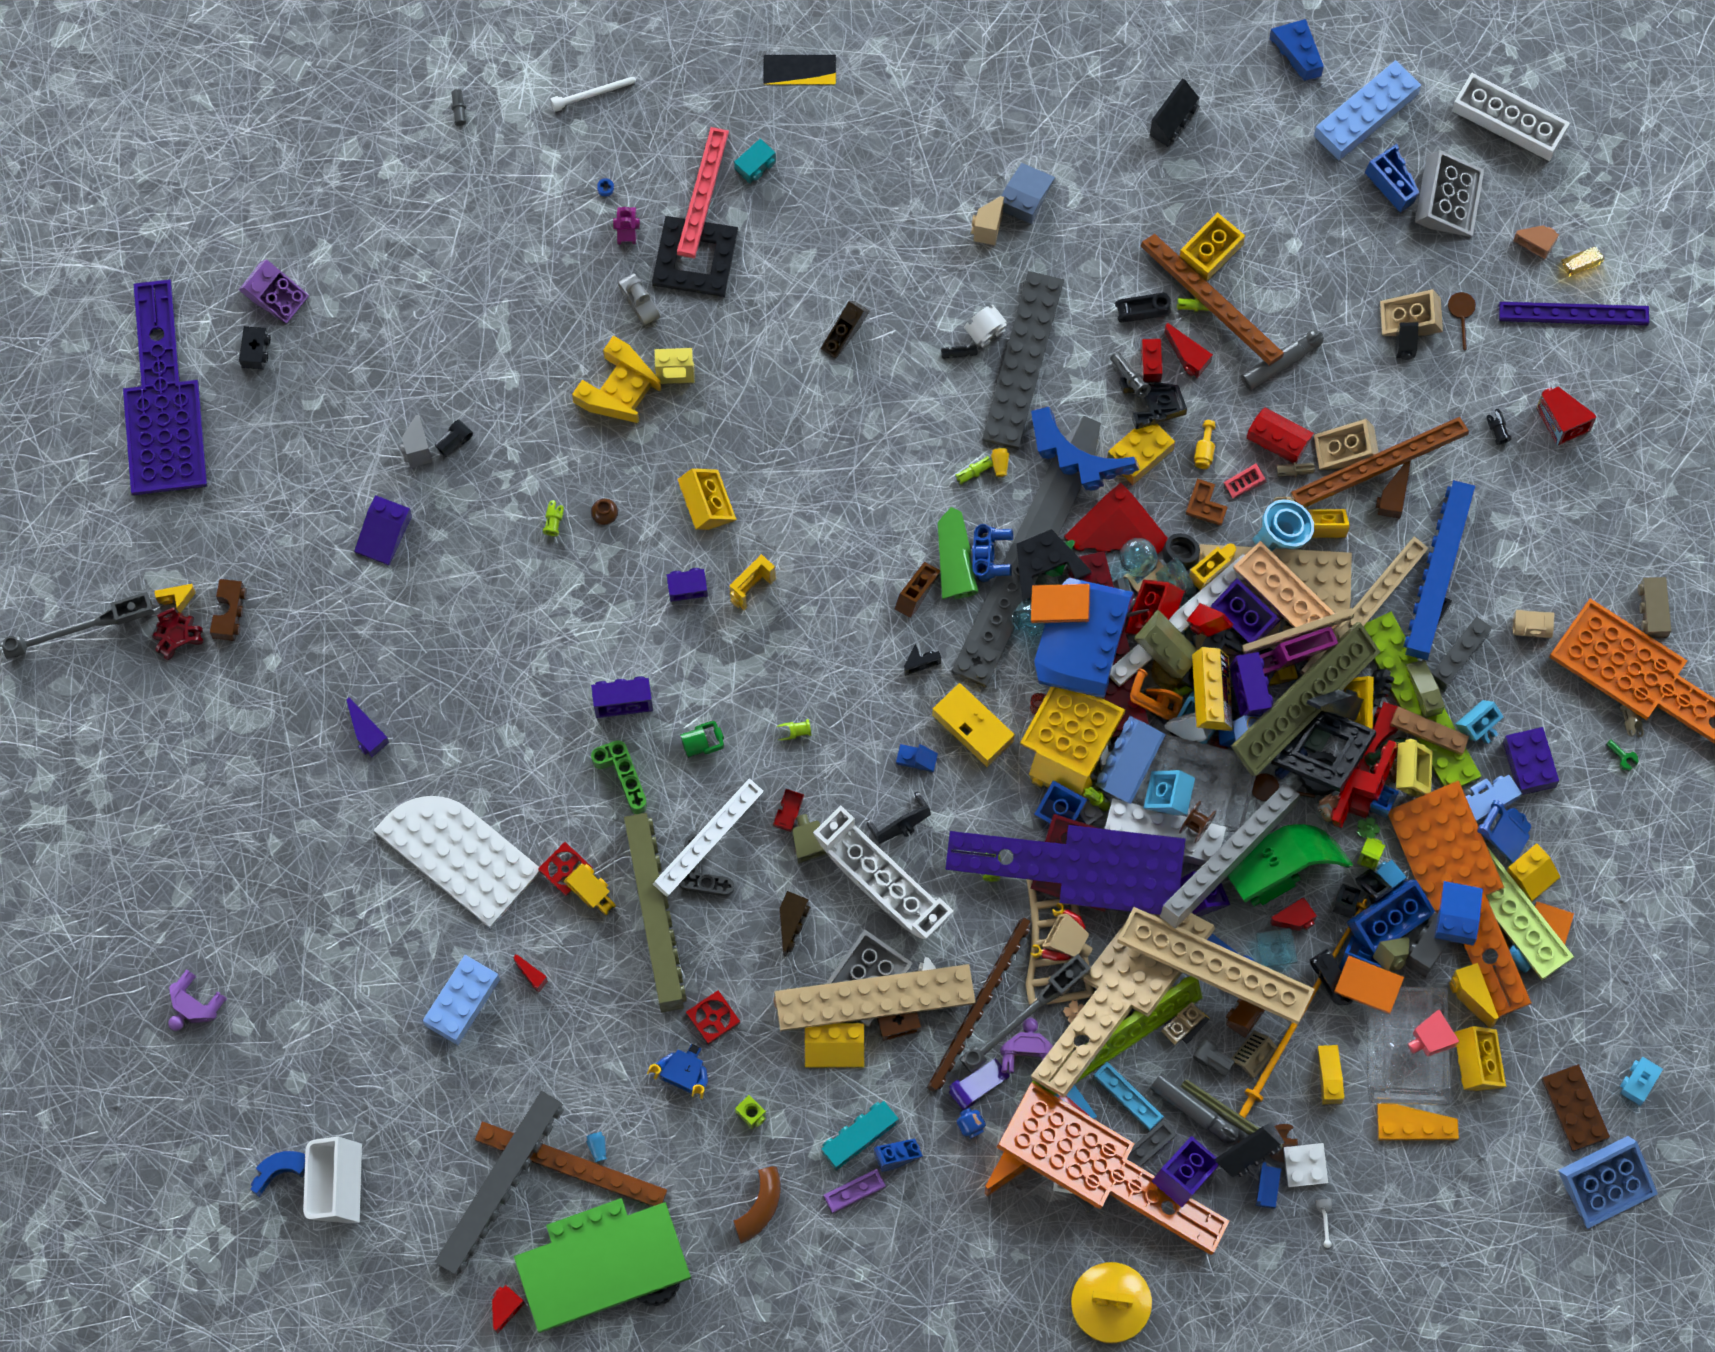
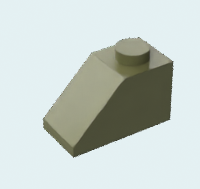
M1404 937L1380 942L1373 958L1387 971L1402 969L1409 954V938Z

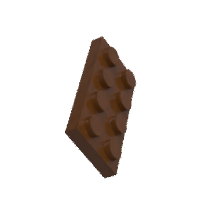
M1579 1064L1542 1077L1541 1080L1572 1152L1610 1138Z

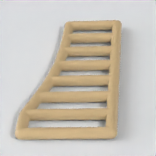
M1027 880L1032 924L1030 953L1036 954L1038 949L1032 946L1037 944L1041 948L1046 940H1039V929L1053 927L1057 918L1039 921L1038 910L1057 907L1056 904L1059 903L1060 898L1037 902L1036 890L1030 889L1033 880ZM1062 903L1063 906L1071 905V911L1080 916L1078 905ZM1079 953L1082 959L1089 965L1088 957H1084ZM1030 954L1025 983L1029 1005L1037 1000L1034 987L1048 985V979L1050 978L1034 979L1035 969L1037 967L1068 963L1071 959L1068 961H1052L1045 958L1037 959ZM1085 983L1086 991L1064 994L1062 997L1059 996L1046 1005L1091 998L1094 994V988Z

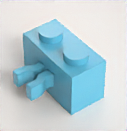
M1482 700L1456 722L1455 725L1461 733L1469 736V740L1477 741L1481 737L1484 743H1489L1490 739L1487 732H1490L1494 737L1499 735L1492 727L1504 716L1495 702Z
M1644 1057L1640 1061L1635 1060L1630 1068V1071H1632L1629 1078L1626 1076L1620 1085L1623 1088L1620 1094L1641 1106L1663 1068Z

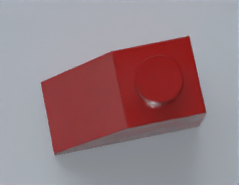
M1199 603L1186 620L1191 625V631L1197 635L1203 634L1207 637L1231 628L1234 625L1224 613L1202 603Z
M1303 897L1271 917L1270 924L1300 931L1303 928L1308 930L1315 925L1314 921L1317 915Z
M507 1285L503 1288L499 1287L493 1294V1329L497 1334L525 1305L524 1300Z

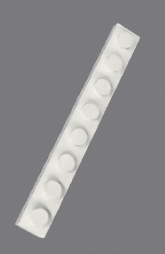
M749 778L655 880L653 885L668 897L764 791Z

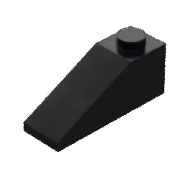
M1347 689L1346 692L1336 690L1309 699L1306 704L1356 721L1364 699L1357 697V692Z

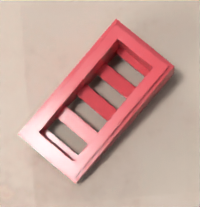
M1254 464L1223 483L1234 499L1267 481L1258 465ZM1254 472L1258 477L1256 481L1252 476V473ZM1248 476L1252 483L1248 484L1245 477ZM1241 479L1243 481L1244 488L1240 486L1238 480ZM1232 483H1235V485L1237 486V492H1235V490L1233 489L1231 485Z

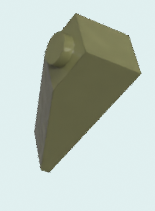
M1422 660L1407 664L1406 667L1423 717L1428 718L1442 714L1445 705L1426 661Z

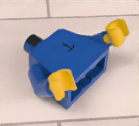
M694 1044L690 1045L687 1053L677 1050L676 1053L668 1054L656 1064L650 1065L647 1074L650 1072L655 1073L654 1079H657L660 1074L662 1081L691 1093L692 1097L699 1093L700 1099H703L704 1090L708 1083L707 1069L704 1067L703 1061L697 1058L701 1048Z

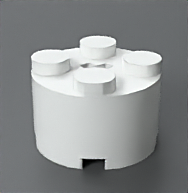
M991 305L990 308L987 306L971 318L973 322L970 325L967 322L964 326V329L975 343L984 348L991 342L990 339L992 337H999L1006 331L1007 321L995 306Z

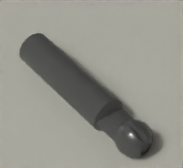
M1318 330L1309 331L1299 340L1293 341L1281 349L1284 352L1283 357L1269 366L1265 361H1262L1242 374L1241 380L1249 391L1254 390L1303 358L1308 352L1320 347L1324 339L1323 334Z
M1161 1073L1150 1088L1204 1129L1211 1131L1222 1142L1230 1144L1237 1139L1238 1130L1234 1125L1219 1117L1218 1113L1166 1075Z

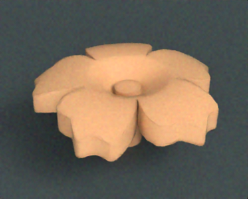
M1072 1000L1069 1007H1064L1063 1010L1065 1016L1069 1017L1068 1022L1070 1024L1085 1006L1083 1004L1078 1006L1077 1000Z

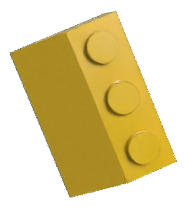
M692 468L677 479L695 529L710 530L737 520L719 470Z
M1037 749L1029 772L1032 783L1038 787L1045 786L1049 788L1054 780L1086 798L1084 796V789L1093 785L1090 775Z
M836 1023L805 1028V1068L864 1067V1023Z
M1472 1026L1454 1032L1459 1040L1456 1047L1464 1090L1481 1091L1505 1088L1506 1081L1497 1029Z

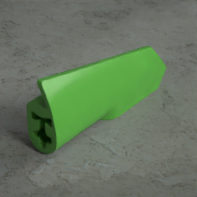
M950 507L938 521L942 599L954 596V599H960L976 595L978 587L970 557L971 550L962 512Z

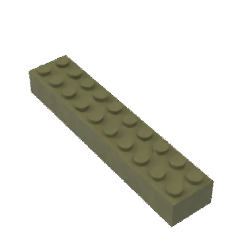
M647 813L626 816L624 821L660 1010L663 1013L683 1009V1002H687L684 985L680 986V983H683L681 967H676L680 962L677 948H673V946H676L673 929L669 930L670 927H673L670 910H665L669 909L668 900L653 885L655 880L661 875L658 872H662L659 855H655L658 853L656 837H651L655 835L652 818L648 819Z

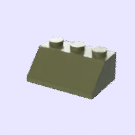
M1157 610L1135 636L1134 640L1171 677L1183 678L1193 665L1192 654L1196 652V648Z

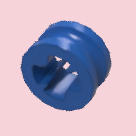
M608 178L601 179L597 184L598 193L604 197L610 196L614 191L613 182ZM604 184H608L607 191H603Z

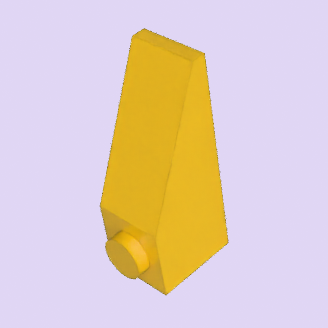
M1338 1045L1318 1046L1322 1105L1342 1104L1344 1100V1087Z

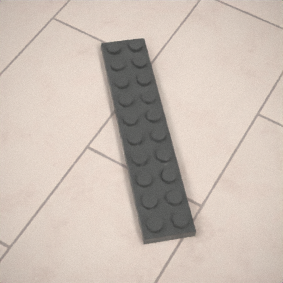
M1028 271L982 441L1019 450L1064 279Z

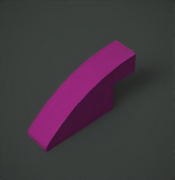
M1329 626L1280 643L1274 650L1259 655L1264 661V676L1297 664L1337 645L1338 641L1332 627Z

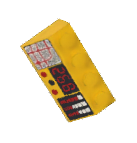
M1201 647L1192 654L1196 728L1232 731L1229 657L1221 649Z

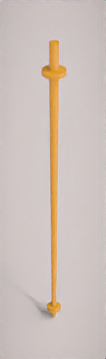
M1364 899L1362 903L1358 902L1356 904L1358 911L1355 916L1367 908L1365 905L1367 899ZM1349 926L1332 953L1334 958H1336L1351 931ZM1319 977L1312 987L1314 992L1305 1011L1322 983ZM1291 1023L1253 1090L1246 1088L1244 1093L1248 1098L1239 1112V1115L1243 1118H1246L1255 1101L1262 1102L1264 1099L1260 1092L1297 1028V1024Z

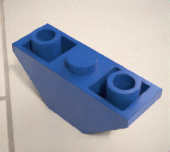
M915 1138L874 1148V1155L882 1172L897 1169L923 1157Z

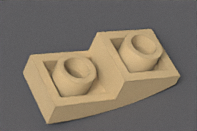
M1191 1002L1161 1032L1176 1045L1205 1015Z

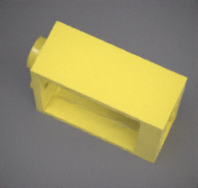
M1407 739L1405 742L1398 743L1396 788L1412 797H1421L1431 792L1433 751L1426 748L1425 745L1419 744L1417 740Z

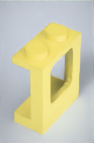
M692 348L655 349V371L661 384L695 383Z

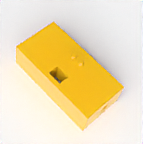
M961 683L955 686L932 710V716L986 767L1014 742L1015 734Z

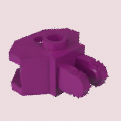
M625 206L617 208V218H613V229H617V244H621L622 241H632V244H636L637 229H640V218H637L636 207Z

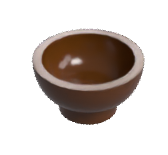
M602 498L593 504L591 516L596 523L608 525L616 520L618 507L612 500Z

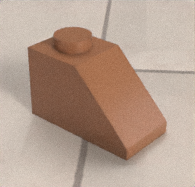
M1542 225L1518 230L1513 241L1546 259L1557 242L1559 234L1554 229Z

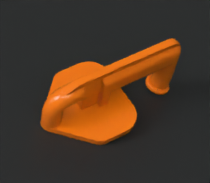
M1139 668L1130 693L1131 701L1163 719L1176 718L1182 709L1183 697L1167 689H1146L1145 693L1157 700L1141 693L1143 680L1148 676V673L1144 669ZM1169 703L1174 704L1172 710L1168 709Z

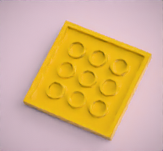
M1051 686L1020 744L1035 752L1039 749L1091 775L1121 721L1125 709L1100 697Z

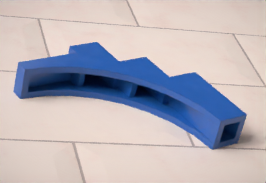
M1050 407L1031 411L1037 449L1042 459H1051L1058 455L1059 466L1063 474L1072 475L1079 471L1081 483L1085 490H1097L1099 487L1104 486L1103 479H1114L1118 475H1130L1139 470L1135 457L1121 459L1102 458L1079 450L1060 433Z

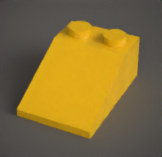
M1478 963L1455 970L1451 982H1449L1452 993H1456L1457 998L1487 1027L1493 1028L1499 1017Z

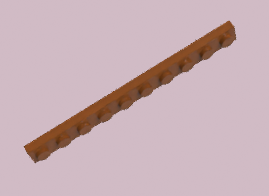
M1156 234L1142 241L1140 247L1269 366L1283 357L1284 352Z
M1457 417L1291 492V497L1295 502L1306 508L1469 435V430L1462 419Z
M482 1121L475 1141L504 1151L514 1133ZM542 1144L537 1154L534 1152L530 1158L533 1163L652 1207L663 1203L667 1194V1189Z

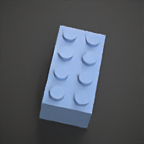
M464 955L424 1017V1025L459 1045L500 981L499 975Z

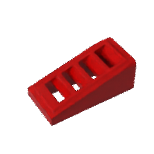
M515 954L513 957L515 964L539 993L548 982L546 975Z

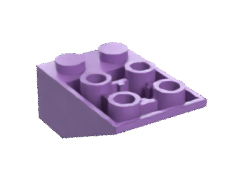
M267 259L259 263L238 289L252 302L285 324L288 323L309 296Z

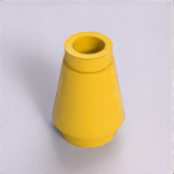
M993 449L991 459L996 477L1007 476L1009 461L1007 449Z

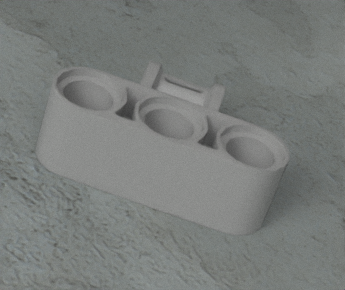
M635 273L617 282L643 326L661 317L649 293L645 290L641 280L638 279Z

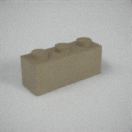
M1666 577L1643 578L1641 583L1638 584V595L1642 599L1639 610L1640 614H1643L1641 630L1652 638L1669 637L1671 621Z

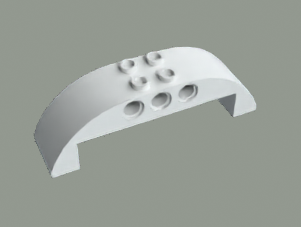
M842 806L835 810L813 832L825 852L849 879L884 912L913 935L927 939L954 912L942 899L939 898L937 901L933 899L855 826V818Z

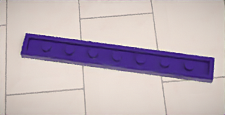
M1499 302V321L1648 326L1649 306Z

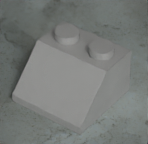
M415 415L402 436L403 444L400 445L405 463L409 462L410 468L432 462L420 416Z

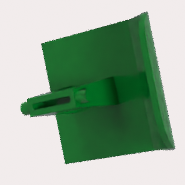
M1292 824L1283 826L1267 835L1227 877L1244 902L1250 900L1255 907L1260 903L1264 905L1296 887L1295 883L1301 880L1297 872L1310 865L1329 863L1349 868L1353 866V863L1336 840L1324 830L1312 825Z

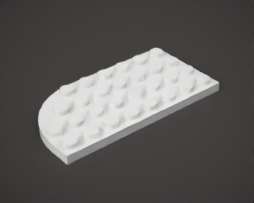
M425 796L409 800L392 810L374 829V832L490 929L540 874L539 866L471 810L449 798Z

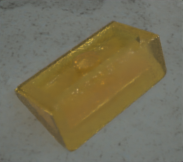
M1594 246L1564 258L1561 262L1568 275L1572 276L1602 264L1604 256Z

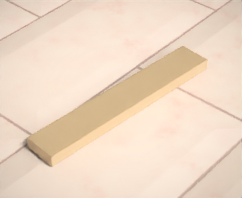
M1350 608L1242 645L1243 653H1255L1320 629L1354 618V611Z

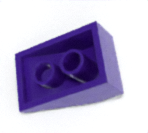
M375 495L367 511L354 552L390 565L412 518L410 508Z

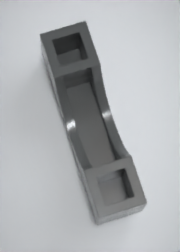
M1477 616L1432 673L1438 688L1444 692L1457 677L1470 656L1490 634L1492 627Z

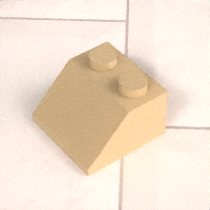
M1004 197L996 198L979 208L977 216L973 215L971 234H974V241L996 245L1003 215Z

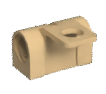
M1515 611L1513 615V635L1540 638L1553 637L1554 613Z

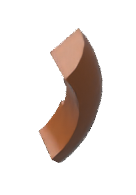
M776 1166L758 1170L760 1178L758 1197L746 1214L733 1220L740 1243H744L759 1234L776 1212L781 1192L780 1175Z

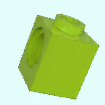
M750 1095L735 1108V1113L751 1129L755 1126L759 1127L766 1120V1111ZM754 1109L758 1113L755 1117H749L746 1114L747 1111Z

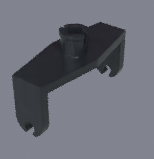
M918 791L914 794L921 808L901 816L879 832L870 819L865 820L879 844L902 833L904 837H908L907 831L912 835L915 830L913 827L931 815L929 806Z

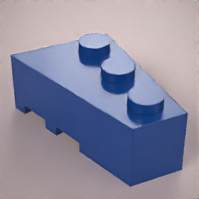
M1306 19L1271 29L1269 39L1277 45L1282 55L1287 57L1292 67L1304 81L1322 76L1324 65Z
M1395 144L1371 160L1365 174L1396 209L1402 212L1414 204L1419 191L1411 173L1407 171L1406 162L1398 151V145Z

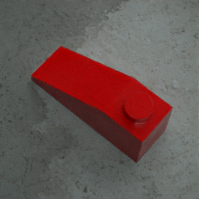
M1167 323L1164 333L1181 365L1189 375H1194L1198 378L1211 363L1213 354Z

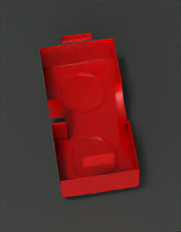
M785 789L781 800L783 809H778L773 822L774 827L792 832L804 799V794Z

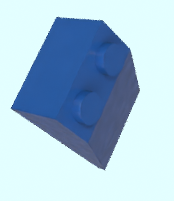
M1447 881L1443 882L1434 938L1474 945L1479 928L1483 888Z

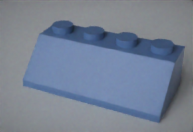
M1129 716L1128 720L1124 723L1119 738L1115 741L1111 754L1106 759L1102 772L1098 775L1095 785L1131 804L1166 734L1145 722Z

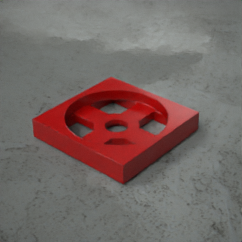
M564 842L538 870L562 894L567 896L572 890L567 885H561L558 882L563 877H568L578 862L584 866L587 864L592 869L593 867ZM562 852H568L573 855L567 862H563L558 857ZM551 862L558 867V871L553 877L550 876L548 866ZM563 866L569 867L567 873L562 872L561 868Z
M719 990L686 1011L687 1016L708 1045L741 1023ZM718 1001L723 1004V1007L717 1011L712 1010L708 1003ZM702 1008L706 1017L698 1023L696 1021V1014ZM729 1013L730 1021L725 1028L721 1022V1017ZM715 1014L717 1020L711 1021L709 1019L710 1015ZM709 1025L714 1026L718 1033H707L703 1029Z

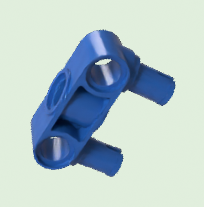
M980 524L975 528L972 548L973 572L979 581L988 582L990 579L995 578V576H1012L1011 564L995 565L993 563L995 558L994 543L1000 540H1013L1012 529H996L986 524ZM983 533H988L986 537L980 538ZM981 569H987L984 573H979Z

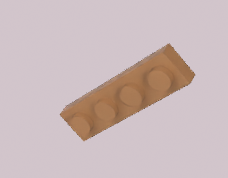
M1401 707L1396 708L1390 724L1394 728L1459 755L1463 754L1469 736Z

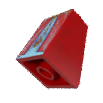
M1559 386L1554 389L1550 387L1544 390L1536 407L1557 446L1590 432L1596 420V415Z

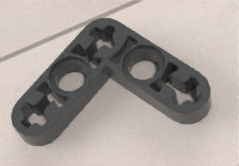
M691 834L686 838L684 849L697 836L696 834ZM700 862L686 876L695 882L696 878H699L698 887H695L694 882H689L688 885H685L684 881L679 883L683 890L718 896H729L734 892V883L730 878L698 873ZM704 879H709L712 885L710 888L705 889L701 886V882ZM715 880L718 881V885L723 886L725 883H728V886L731 888L723 891V887L717 886V890H714Z

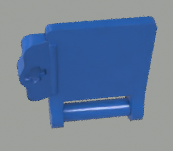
M1493 800L1491 810L1484 823L1479 825L1477 832L1487 838L1513 864L1518 859L1530 837L1528 832L1531 829V824L1527 821L1525 814L1520 813L1516 808L1506 811L1502 802ZM1499 813L1501 816L1491 832L1490 826Z

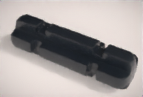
M975 344L969 345V347L964 345L953 346L951 349L949 347L941 348L943 359L950 358V356L955 358L966 357L968 354L970 356L978 354V348Z

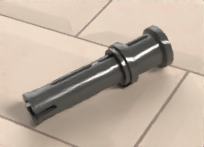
M1120 352L1113 353L1110 360L1127 379V385L1134 389L1135 395L1138 398L1145 397L1151 390L1150 385L1143 381L1140 373H1136Z

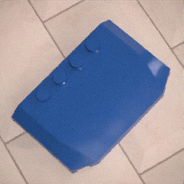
M1068 578L1062 585L1090 584L1089 622L1045 623L1034 660L1038 682L1043 685L1105 698L1109 676L1125 620L1130 611L1134 592Z

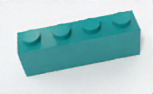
M885 1101L873 1104L869 1108L870 1112L866 1115H859L854 1119L855 1123L853 1125L843 1127L838 1132L839 1135L836 1138H829L822 1144V1154L836 1171L899 1123V1118Z

